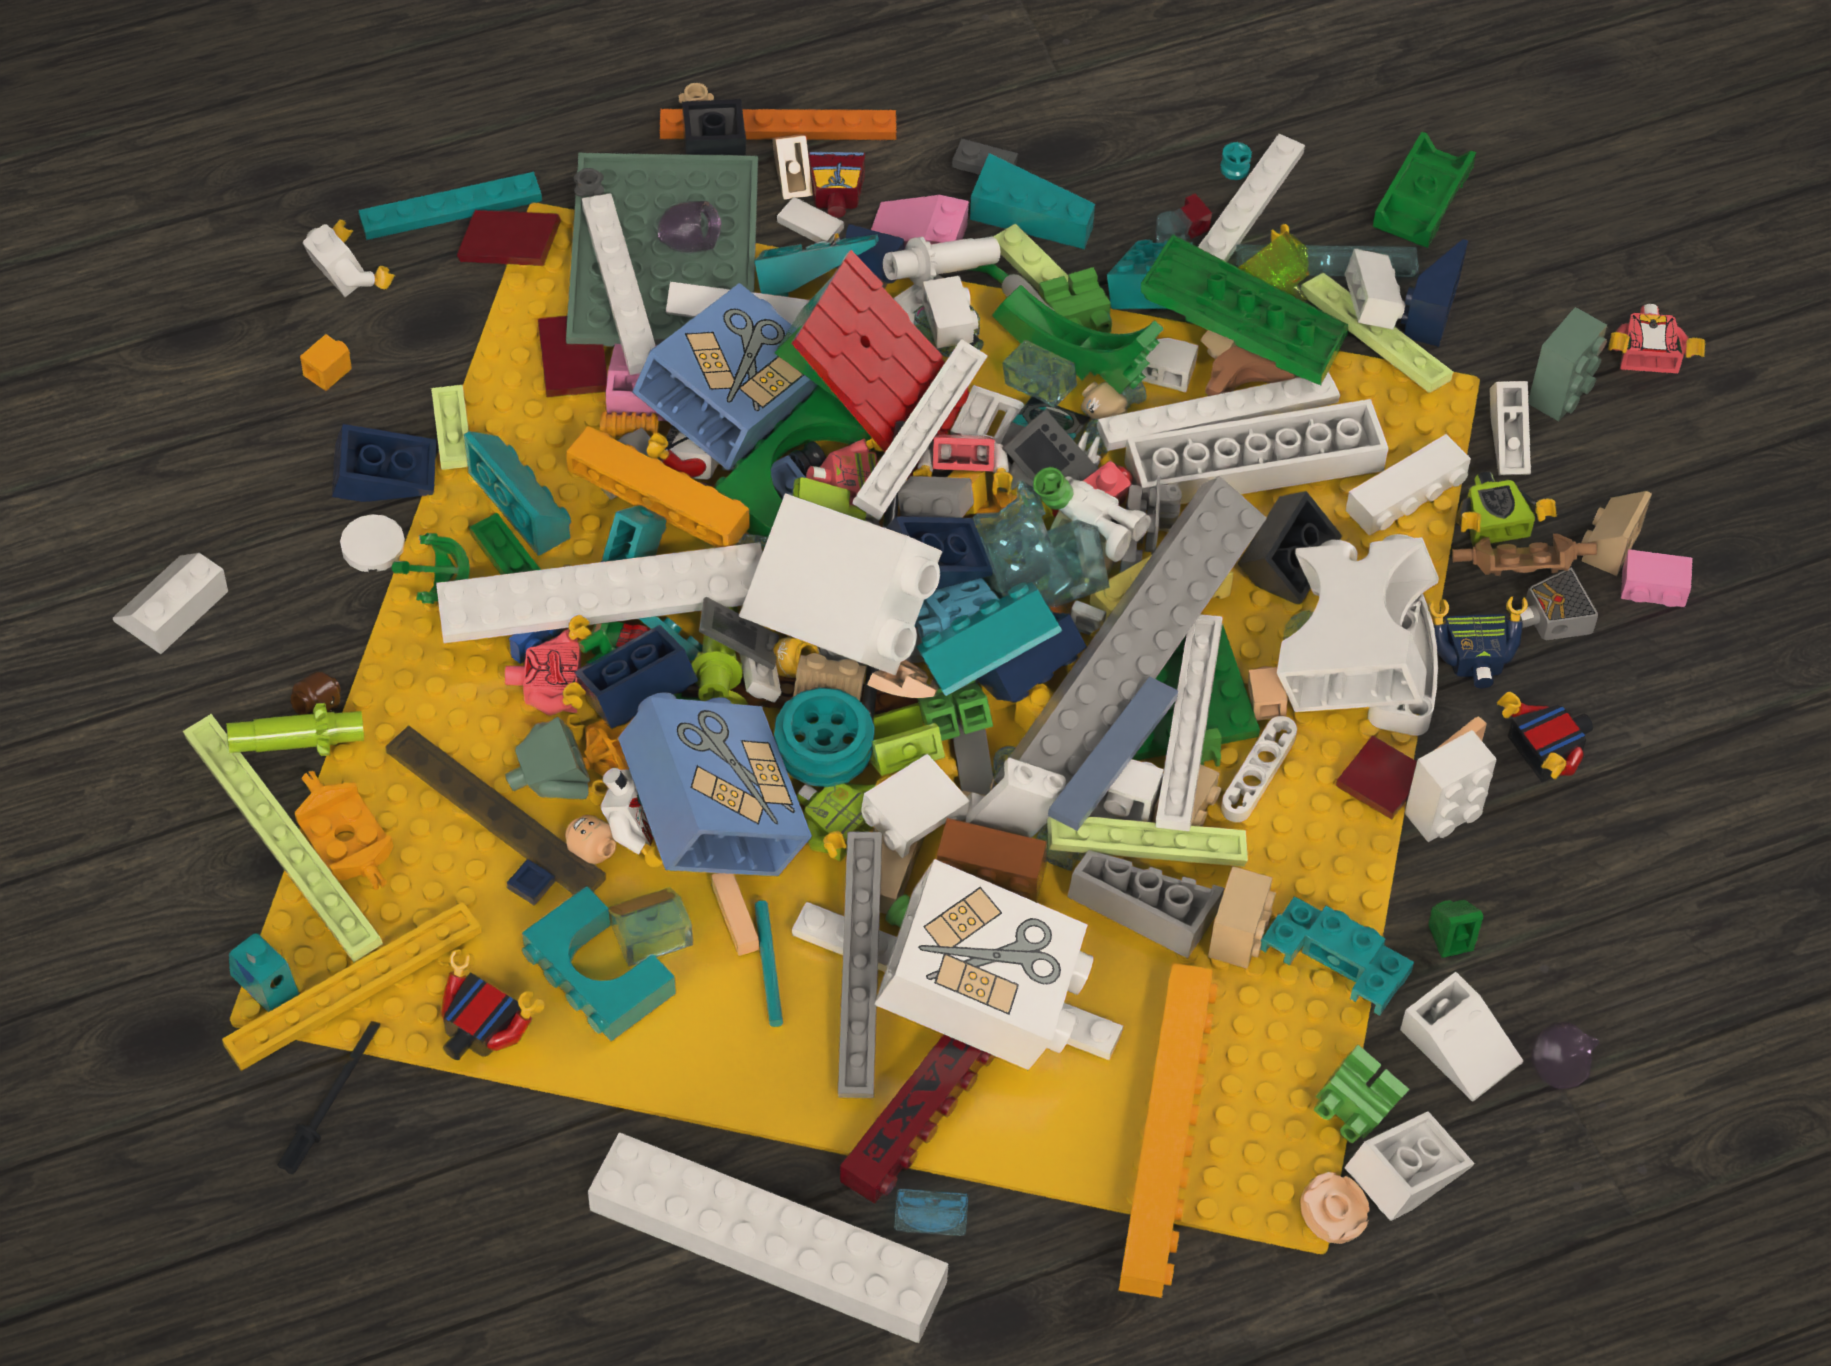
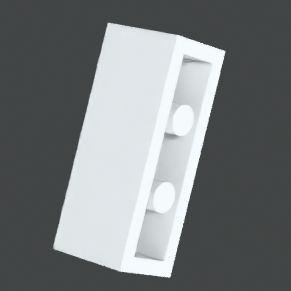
M1354 249L1345 271V278L1358 323L1394 329L1397 319H1401L1403 316L1405 302L1401 298L1400 286L1396 282L1395 269L1392 268L1389 256Z

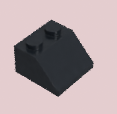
M741 99L682 101L685 155L746 156V135Z

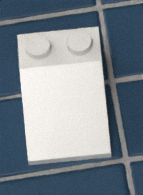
M1427 1111L1365 1141L1345 1166V1169L1375 1202L1380 1211L1392 1221L1412 1211L1469 1170L1475 1163Z

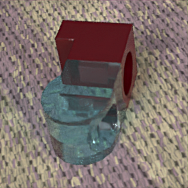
M1196 193L1186 197L1183 207L1175 211L1162 212L1158 215L1155 228L1156 242L1164 243L1169 240L1172 234L1188 241L1210 231L1212 212Z

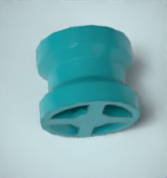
M1240 142L1229 143L1223 148L1220 170L1226 178L1240 180L1249 174L1252 155L1250 148Z

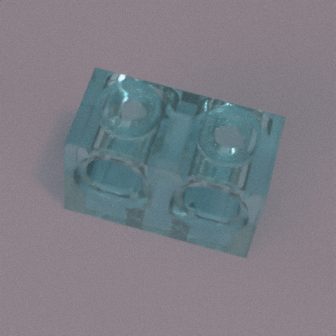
M1024 340L1002 362L1005 384L1035 397L1053 408L1077 386L1075 364L1027 340Z

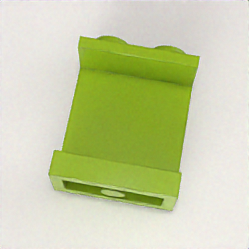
M918 703L874 715L875 730L874 741H871L873 751L870 763L881 776L901 771L926 754L934 761L945 758L939 726L936 723L923 726Z

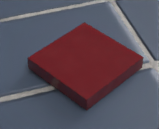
M1372 735L1339 776L1336 787L1392 820L1408 800L1417 761Z

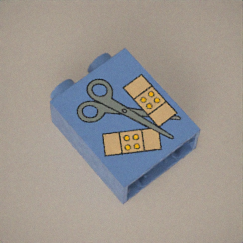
M739 283L650 351L632 393L729 471L742 457L745 458L752 452L760 439L766 440L780 420H787L795 406L801 401L805 402L810 397L817 384L775 354L791 324L777 314L769 302L756 297Z
M657 693L647 697L639 704L638 713L618 737L665 870L779 876L812 837L762 706L732 704L726 698H713L707 701L676 699L671 693Z

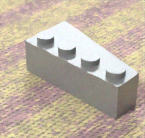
M1088 850L1072 873L1068 898L1188 958L1216 917L1225 888L1213 885L1211 889L1196 885V880L1183 876L1182 880L1162 875V870L1152 867L1143 870L1133 867L1130 861Z

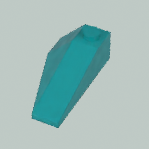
M878 234L841 239L836 241L835 246H831L830 242L821 241L807 246L806 250L802 249V244L763 250L754 261L761 294L788 297V292L794 291L839 266L850 250L859 255L874 247L879 241Z

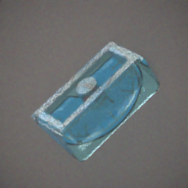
M897 1189L894 1228L896 1231L964 1236L966 1233L968 1195Z

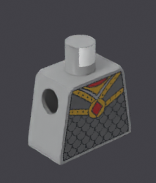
M1572 568L1547 578L1528 589L1526 596L1528 606L1520 614V620L1523 621L1522 628L1535 625L1538 633L1544 640L1593 633L1598 613Z

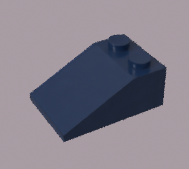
M1462 239L1419 275L1415 288L1409 287L1405 305L1410 307L1405 306L1401 324L1406 325L1404 334L1411 340L1440 346L1460 281L1468 240Z
M342 424L335 444L332 497L369 502L433 495L436 439Z
M896 516L886 527V529L904 534L942 551L938 562L940 579L936 590L987 577L995 572L972 518Z

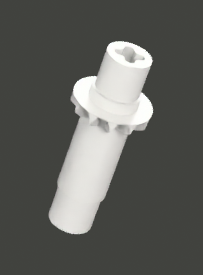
M992 236L936 244L927 242L924 237H915L907 242L905 250L886 253L883 258V269L889 280L910 278L916 286L921 287L923 282L931 281L937 274L996 264L1000 259V246L998 241Z

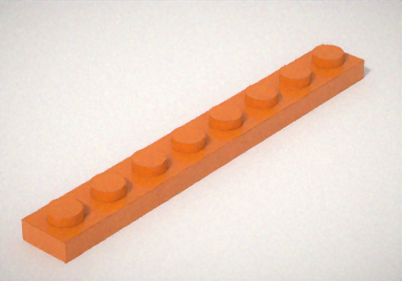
M660 109V139H684L682 109ZM742 109L746 139H772L802 134L806 136V140H896V110Z

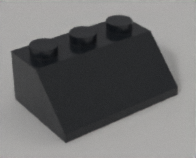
M1307 491L1279 496L1267 515V519L1239 560L1238 565L1255 586L1294 604H1301L1311 587L1295 554L1296 548L1318 547L1329 540H1340L1342 535Z

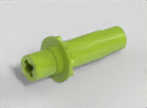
M737 606L727 607L738 613ZM704 635L702 652H698L696 658L691 660L692 668L698 679L695 684L699 686V698L701 701L713 698L728 699L729 690L735 688L742 679V663L737 661L735 650Z
M317 703L313 710L314 714L253 719V721L226 723L229 753L266 752L317 747V752L321 756H330V745L364 741L362 712H327L325 703Z

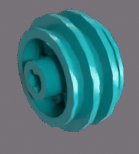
M819 687L800 692L784 704L776 717L774 739L785 768L791 777L811 786L832 787L847 783L863 772L872 757L873 746L871 741H874L875 727L869 710L856 697L840 689ZM798 734L803 735L805 740L798 742L794 736ZM850 736L854 738L851 744H846L843 741L845 737Z

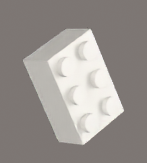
M1473 730L1417 760L1405 814L1427 842L1437 837L1444 838L1448 836L1457 826L1464 822L1472 823L1483 813V806L1488 795V788L1493 777V770L1497 759Z

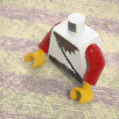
M673 425L666 438L660 433H654L648 440L647 455L649 457H660V461L666 466L678 472H684L691 478L710 479L719 464Z

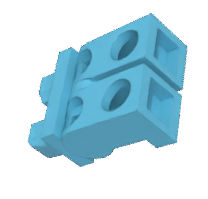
M982 578L938 589L930 597L924 599L914 627H918V633L922 640L929 633L939 631L940 633L951 627V622L963 615H968L969 617L980 611L979 607L983 603L991 599L999 600V598L991 591Z

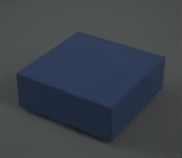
M527 859L507 881V889L535 905L555 883V876Z

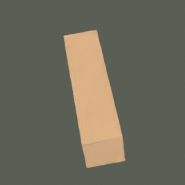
M717 873L711 875L712 888L738 956L759 950V939L734 874Z

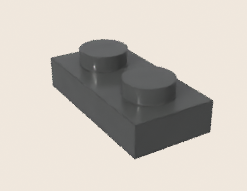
M961 139L952 160V168L980 175L989 153L1015 166L1018 160V153Z

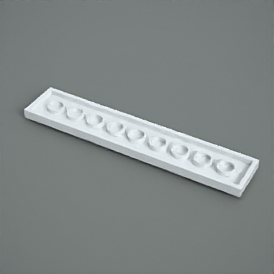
M758 542L436 583L443 642L451 643L568 628L570 620L576 615H582L590 621L589 625L702 611L703 599L705 597L725 607L741 606L744 604L762 556L761 544Z

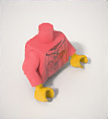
M576 615L570 620L569 629H566L545 643L528 648L526 650L525 666H506L505 685L523 686L525 703L548 716L562 711L577 713V709L583 705V701L579 697L586 694L574 673L581 668V649L577 641L578 638L583 640L591 635V631L586 628L590 621L582 615Z

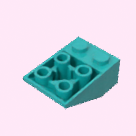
M1148 239L1135 242L1107 274L1111 309H1168L1147 300L1144 294L1141 293V282L1168 240L1164 243H1153L1152 240Z

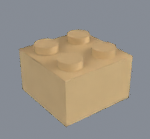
M1232 866L1214 921L1208 954L1209 958L1247 969L1251 957L1258 958L1264 930H1267L1270 922L1271 909L1276 892L1270 891L1272 877Z

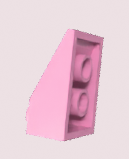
M943 195L881 202L871 230L904 238V248L907 242L915 237H924L931 244L962 240L968 225L969 201Z

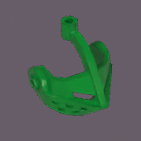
M426 533L425 535H419L420 544L433 547L435 551V566L410 565L407 561H394L392 571L395 574H408L409 571L435 573L434 586L430 592H417L416 600L422 601V603L434 604V601L438 602L436 583L448 582L455 574L457 576L454 581L468 579L470 567L466 552L459 543L448 537ZM448 554H450L453 557L458 567H455L453 565Z

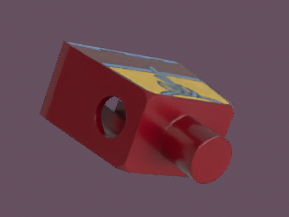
M808 152L815 206L817 208H828V214L835 218L843 217L846 213V208L855 209L858 207L865 177V153Z

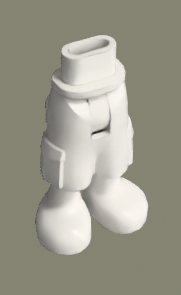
M1069 476L1065 477L1073 487L1074 495L1066 507L1058 510L1069 517L1076 527L1078 526L1087 534L1096 535L1100 532L1107 540L1105 551L1108 558L1115 562L1121 560L1130 546L1131 538L1139 541L1147 532L1151 522L1150 516L1143 511L1128 510L1118 506L1119 501L1117 498L1100 489H1094L1087 482L1078 481ZM1114 519L1115 521H1117V522L1120 523V524H1116V523L1112 522L1111 520Z

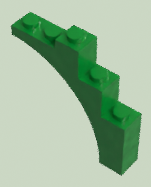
M1022 285L1014 290L992 314L1044 367L1052 359L1057 363L1061 360L1081 380L1090 372L1094 376L1099 374L1119 394L1128 386L1134 390L1146 377L1142 371L1150 363L1145 358L1160 343L1156 337L1164 330L1154 320L1149 326L1133 333L1112 334L1096 331L1070 321L1056 313L1034 297Z

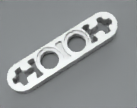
M1277 716L1269 721L1225 792L1221 811L1223 816L1229 821L1242 822L1250 816L1293 746L1297 726L1289 717ZM1282 729L1286 730L1287 733L1282 734L1278 744L1274 742L1276 732H1280ZM1268 751L1274 754L1276 759L1272 762H1264L1259 759L1258 754ZM1253 775L1258 777L1261 783L1251 787L1244 783L1243 778ZM1240 794L1244 796L1242 806H1238L1237 809L1232 808L1231 805H1235L1240 798Z

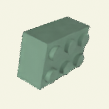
M1576 307L1570 312L1542 345L1528 399L1529 405L1557 421H1560L1567 412L1571 414L1580 401V396L1583 393L1587 395L1596 382V378L1593 375L1600 366L1601 359L1599 354L1607 342V339L1604 338L1607 324Z

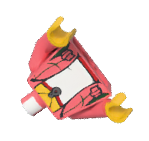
M1646 304L1641 307L1640 313L1631 314L1629 323L1621 324L1616 332L1611 334L1608 350L1622 351L1621 370L1679 373L1684 354L1686 358H1691L1694 355L1704 357L1705 340L1689 338L1680 327H1677L1676 320L1672 315H1659V308L1656 305Z

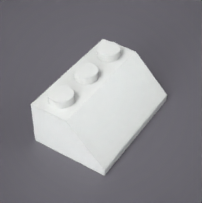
M200 553L180 555L113 617V621L162 654L228 592L224 570Z

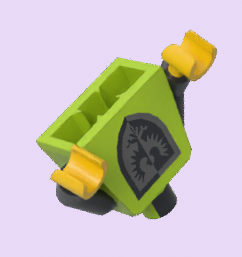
M1482 472L1474 478L1476 485L1469 489L1468 497L1462 500L1456 515V523L1461 527V532L1470 530L1473 546L1484 537H1489L1490 543L1520 539L1531 536L1535 517L1540 522L1545 520V516L1556 517V504L1553 499L1535 501L1525 492L1519 490L1513 481L1495 482L1491 472Z

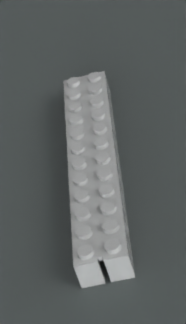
M1220 476L1202 484L1009 758L1063 775L1067 785L1149 676L1156 679L1267 517ZM1004 765L994 778L996 783H999L1005 776Z

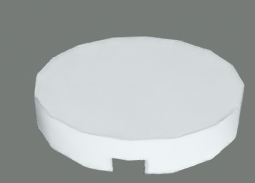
M371 514L361 516L350 522L342 532L340 544L343 558L350 566L364 572H369L368 569H377L378 572L390 568L394 561L399 560L400 555L403 553L405 539L402 528L395 520L383 515Z

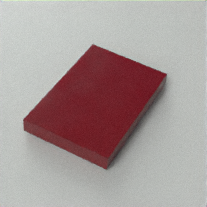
M475 210L458 250V259L460 262L544 266L561 222L559 214Z
M567 316L538 318L546 397L606 392L607 371L603 344H567Z

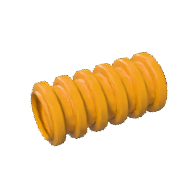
M603 411L600 416V431L606 432L615 440L616 437H622L641 427L650 438L654 433H658V416L656 413H652L651 416H647V413H642V416H639L636 412H632V415H627V412L617 415L616 411H613L612 414Z

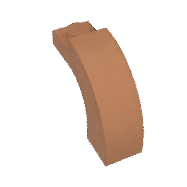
M1236 345L1223 352L1213 362L1211 379L1206 386L1205 393L1208 396L1232 392L1238 386L1247 382L1275 383L1299 378V376L1277 368L1276 362Z

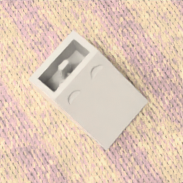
M1454 972L1405 1010L1400 1030L1472 1102L1523 1063V1059L1481 996L1457 972Z

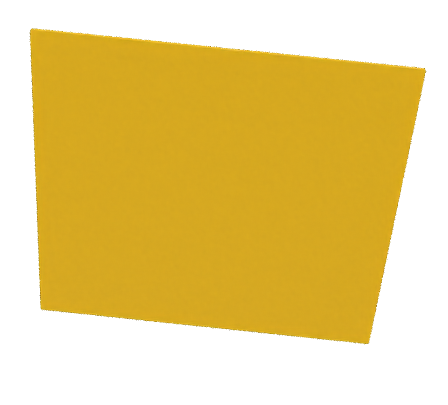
M531 203L527 212L559 214L561 219L559 228L544 266L507 264L463 383L468 430L499 436L506 446L511 445L514 448L522 465H528L532 469L541 487L546 486L551 492L556 505L559 508L564 507L570 515V539L538 556L468 473V467L441 470L440 454L438 451L435 459L433 495L421 497L404 544L403 552L398 561H407L410 565L435 566V551L433 547L420 544L419 535L434 533L438 534V536L455 540L465 550L470 567L468 579L501 575L470 534V526L498 513L541 570L559 568L564 565L575 566L599 563L602 561L616 512L634 507L633 504L618 496L610 500L600 487L568 471L566 451L587 426L600 431V416L603 411H607L606 392L546 397L538 318L568 316L575 210L541 203ZM756 243L755 259L763 250L779 247ZM755 267L754 293L761 294ZM834 268L794 291L788 292V297L811 300L833 277L837 269ZM910 278L898 279L894 283L888 284L885 290L894 299L914 285ZM961 281L963 288L967 287L970 293V311L975 310L977 314L978 329H974V334L982 340L973 347L988 355L969 384L968 391L970 392L973 385L1019 400L1024 405L1032 396L1087 416L1081 409L1082 401L1085 398L1082 395L1083 391L1093 382L1099 385L1106 381L1099 374L1094 376L1091 372L1081 380L1061 360L1057 363L1052 359L1044 367L992 316L1000 304L1007 298L1002 288ZM1110 309L1112 320L1110 333L1112 334L1140 331L1155 320L1164 328L1156 339L1171 338L1198 345L1196 365L1186 392L1141 381L1134 390L1128 386L1121 393L1127 399L1125 408L1127 413L1208 396L1205 393V389L1211 379L1213 362L1216 359L1208 354V347L1200 341L1207 332V329L1196 324ZM926 315L914 325L937 349ZM957 345L937 349L943 355L942 359L945 362ZM603 346L607 378L614 346ZM1343 351L1337 353L1329 373L1340 393L1338 403L1330 405L1371 399L1388 445L1384 471L1445 434L1467 454L1480 379L1477 376L1453 372L1450 382L1429 393L1386 359ZM1261 381L1247 382L1238 386L1234 391L1270 383ZM998 410L986 435L995 436L1006 414L1005 411ZM1089 418V422L1083 434L1085 432L1089 433L1085 450L1088 451L1096 437H1100L1097 455L1100 456L1101 453H1107L1113 463L1126 468V447L1107 451L1098 432L1097 425ZM658 421V433L666 438L672 424L668 421ZM953 425L951 426V428H950L949 431L947 432L948 435H950V432H951V429H952ZM814 441L821 447L826 458L829 453L848 446V444L835 441ZM806 443L790 449L789 451L784 453L778 460L789 455L790 452L794 450L804 449V445ZM876 449L871 451L876 453L877 462L880 461L885 453ZM718 464L712 478L692 479L715 485L721 477L724 476L726 478L732 471L722 470V465ZM985 471L987 499L992 500L991 488L994 473L993 471ZM1383 471L1241 494L1267 517L1279 496L1307 491L1342 535L1340 540L1346 541L1356 548L1358 553L1357 561L1364 559L1368 555L1370 543L1383 541L1387 536L1403 534L1412 538L1422 537L1439 577L1438 583L1423 592L1427 604L1433 602V609L1439 614L1462 484L1457 487L1452 486L1448 488L1436 500H1428L1420 505L1411 515H1403L1395 520L1389 528L1378 530L1370 536L1345 511L1349 491ZM1040 497L1037 499V502L1043 501ZM1127 498L1119 505L1120 507L1126 509ZM1188 503L1181 504L1179 516L1184 511ZM1036 507L1018 509L1019 513L1015 514L1012 526H1002L1001 529H996L995 526L978 528L977 530L982 540V537L988 531L1001 530L1009 532L1023 530L1024 522L1037 520L1043 544L1055 517L1051 516L1042 519ZM884 514L879 520V526L883 527ZM666 522V530L662 534L656 555L716 547ZM1158 531L1156 549L1168 532ZM746 532L736 545L758 543L760 541ZM1146 533L1143 538V544L1137 543V550H1142V560L1151 555V552H1145ZM760 542L763 553L765 545ZM1243 552L1231 569L1233 580L1230 596L1221 599L1218 596L1211 598L1201 614L1223 617L1222 624L1250 700L1248 690L1249 670L1264 666L1278 667L1281 642L1297 632L1309 620L1316 609L1320 596L1314 594L1310 588L1301 604H1294L1255 586L1238 565L1239 560L1244 554ZM448 554L453 565L455 567H458L453 557L450 554ZM1121 560L1114 563L1109 575L1097 586L1120 574ZM409 571L408 574L393 573L342 712H362L364 741L330 745V756H326L318 777L324 786L355 782L359 795L386 836H391L393 849L389 857L378 866L379 872L387 882L382 888L378 884L380 889L374 890L366 876L362 877L360 875L348 880H337L379 934L383 942L381 946L359 960L462 901L481 925L482 933L296 1040L352 1052L370 1022L374 1021L380 1023V1027L363 1053L365 1055L849 1155L943 1036V1033L877 1006L874 1098L838 1097L843 955L792 936V928L806 902L839 915H845L847 855L840 862L835 858H831L829 853L813 851L807 842L779 876L734 874L757 936L758 930L754 904L758 901L768 902L783 1024L778 1027H772L769 1024L760 946L757 951L738 956L712 888L711 875L717 873L665 870L663 864L658 867H650L645 861V854L640 852L638 855L616 842V849L611 857L595 865L587 863L568 850L565 836L566 830L573 820L585 815L595 816L609 824L601 811V806L593 804L589 796L586 799L539 797L528 785L513 791L508 784L505 774L520 766L515 749L517 745L524 741L535 724L549 722L556 717H559L565 723L567 717L571 714L578 715L580 717V725L582 724L586 727L602 720L598 713L588 704L585 695L579 697L583 701V705L577 709V713L562 711L548 716L535 707L526 704L523 686L505 685L506 666H525V661L520 664L511 657L509 638L512 635L444 643L439 602L434 601V604H429L416 600L417 592H430L433 588L435 573ZM455 574V575L450 579V581H454V579L456 578L457 574ZM1068 583L1066 595H1041L1053 612L1070 614L1071 616V610L1076 600L1090 605L1091 592ZM743 605L737 606L738 614H740ZM702 611L657 616L662 621L668 617L681 627L682 630L679 635L685 640L691 635L703 645L704 634L699 632ZM639 619L617 621L632 626L643 625L648 627ZM595 624L586 626L591 631V634ZM765 627L766 629L779 635L778 641L785 637H789V635ZM1079 631L1084 642L1091 639L1088 634ZM581 650V668L586 665V661L596 656L592 654V650L587 653ZM735 651L737 661L741 663L740 653ZM913 663L927 673L928 679L926 684L931 685L934 678L926 663ZM1064 666L1054 671V676L1051 680L1044 683L1053 693L1056 692L1068 675ZM1287 696L1286 717L1292 719L1297 726L1295 742L1252 813L1242 822H1232L1223 816L1221 811L1222 799L1271 719L1257 720L1260 728L1259 737L1221 744L1220 766L1216 767L1213 760L1204 762V766L1219 772L1217 786L1221 787V792L1214 806L1208 804L1204 811L1207 812V816L1202 827L1246 830L1248 861L1244 867H1234L1272 877L1270 891L1276 892L1267 930L1278 914L1282 915L1295 896L1321 911L1325 906L1333 910L1342 911L1351 920L1364 927L1375 929L1383 937L1406 802L1391 820L1336 787V782L1372 735L1413 760L1418 736L1384 730L1373 726L1368 719L1369 707L1295 712ZM1016 705L990 711L993 726L985 730L994 778L1027 733L1014 721ZM762 707L774 737L776 717L781 709ZM586 727L584 737L576 740L582 757H584V751H586ZM1282 729L1280 732H1276L1274 742L1278 744L1282 734L1287 733V731ZM850 736L845 737L843 741L846 744H851L854 738ZM953 738L942 741L947 757H953L957 766ZM1268 751L1258 754L1259 759L1264 762H1272L1276 759L1274 754ZM1166 755L1138 761L1149 762L1158 768L1164 769ZM869 761V766L847 783L861 785L876 784L882 777L893 776L897 772L881 776ZM587 769L591 780L587 782L588 786H592L596 780H603V776L595 772L594 769ZM788 773L797 796L801 788L806 784L791 777ZM958 773V777H954V784L961 790ZM1253 775L1243 778L1244 783L1251 787L1261 783L1260 779ZM812 786L819 792H821L825 788L821 786ZM607 787V790L604 791V792H601V791H597V792L600 793V794L607 793L608 787ZM1240 794L1237 803L1231 805V807L1237 809L1238 806H1242L1244 796ZM799 803L804 814V810L806 807ZM1046 823L1032 837L1047 841V866L1037 903L1088 924L1080 951L1093 956V964L1082 990L1078 995L1067 991L1064 1003L1122 1025V1034L1110 1060L1068 1044L1065 1045L1060 1053L1046 1048L1029 1070L995 1056L990 1065H983L977 1072L978 1077L973 1087L968 1092L963 1090L959 1095L957 1106L949 1117L943 1116L937 1124L938 1129L929 1143L923 1142L917 1149V1157L910 1166V1169L1131 1215L1172 963L1213 969L1211 983L1218 984L1215 1004L1208 1003L1206 1013H1212L1213 1019L1210 1034L1203 1033L1202 1043L1209 1045L1205 1065L1198 1064L1197 1073L1204 1074L1201 1095L1194 1094L1192 1104L1199 1105L1196 1126L1189 1125L1187 1135L1194 1136L1191 1158L1184 1156L1182 1166L1189 1168L1186 1189L1179 1188L1178 1199L1184 1200L1181 1221L1174 1220V1224L1316 1254H1325L1328 1250L1329 1242L1316 1236L1307 1226L1301 1212L1300 1200L1304 1188L1315 1177L1327 1172L1336 1173L1335 1175L1341 1176L1347 1139L1341 1135L1340 1129L1345 1124L1342 1119L1336 1114L1330 1120L1323 1119L1314 1111L1319 1100L1315 1096L1324 1087L1343 1059L1357 1045L1362 1048L1364 1047L1371 1002L1361 996L1356 1002L1351 1000V991L1356 982L1302 953L1303 947L1290 965L1284 963L1285 954L1271 946L1266 953L1260 950L1258 958L1252 956L1248 969L1209 958L1214 918L1190 956L1186 958L1068 898L1072 873L1086 853L1048 850V828ZM945 824L925 836L903 895L907 894L911 897L913 889L934 859L937 860V852ZM300 828L299 830H300L301 833L304 835V837L307 839V837L305 836V834L303 833V831H302L301 828ZM343 831L336 838L340 841H348L354 834L349 831ZM653 840L651 847L656 844L655 840ZM1109 855L1130 861L1133 867L1143 870L1150 867L1162 870V875L1179 880H1182L1183 876L1196 880V885L1211 889L1213 885L1226 888L1232 869L1231 865ZM527 859L555 876V883L535 905L507 889V881ZM284 870L260 936L286 960L300 995L356 962L351 960ZM586 886L607 907L667 889L668 892L674 893L677 897L628 912L621 916L609 910L610 926L584 944L572 959L573 967L581 975L592 980L607 981L624 975L653 954L675 976L676 994L613 1041H610L603 1032L598 1034L593 1030L586 1014L581 1009L576 1011L572 1008L566 999V993L559 986L554 988L547 981L544 970L538 964L532 965L526 959L522 952L524 947L522 932ZM880 913L879 930L897 937L900 928L897 925H890L885 920L886 914ZM454 950H461L459 957L460 965L465 964L468 954H472L475 958L473 967L464 972L466 977L471 972L516 1001H519V997L523 992H534V997L530 1000V1007L533 1006L537 999L544 1001V1009L540 1013H532V1021L519 1043L499 1051H493L486 1057L480 1056L471 1049H468L460 1060H454L445 1053L443 1046L451 1037L445 1032L441 1010L443 992L449 973L455 969L449 960ZM879 969L877 995L885 974L884 971ZM272 980V982H271V984H270V987H271V988L276 987V986H274V984H273V980ZM242 986L230 1016L231 1025L236 1028H242L268 1013Z

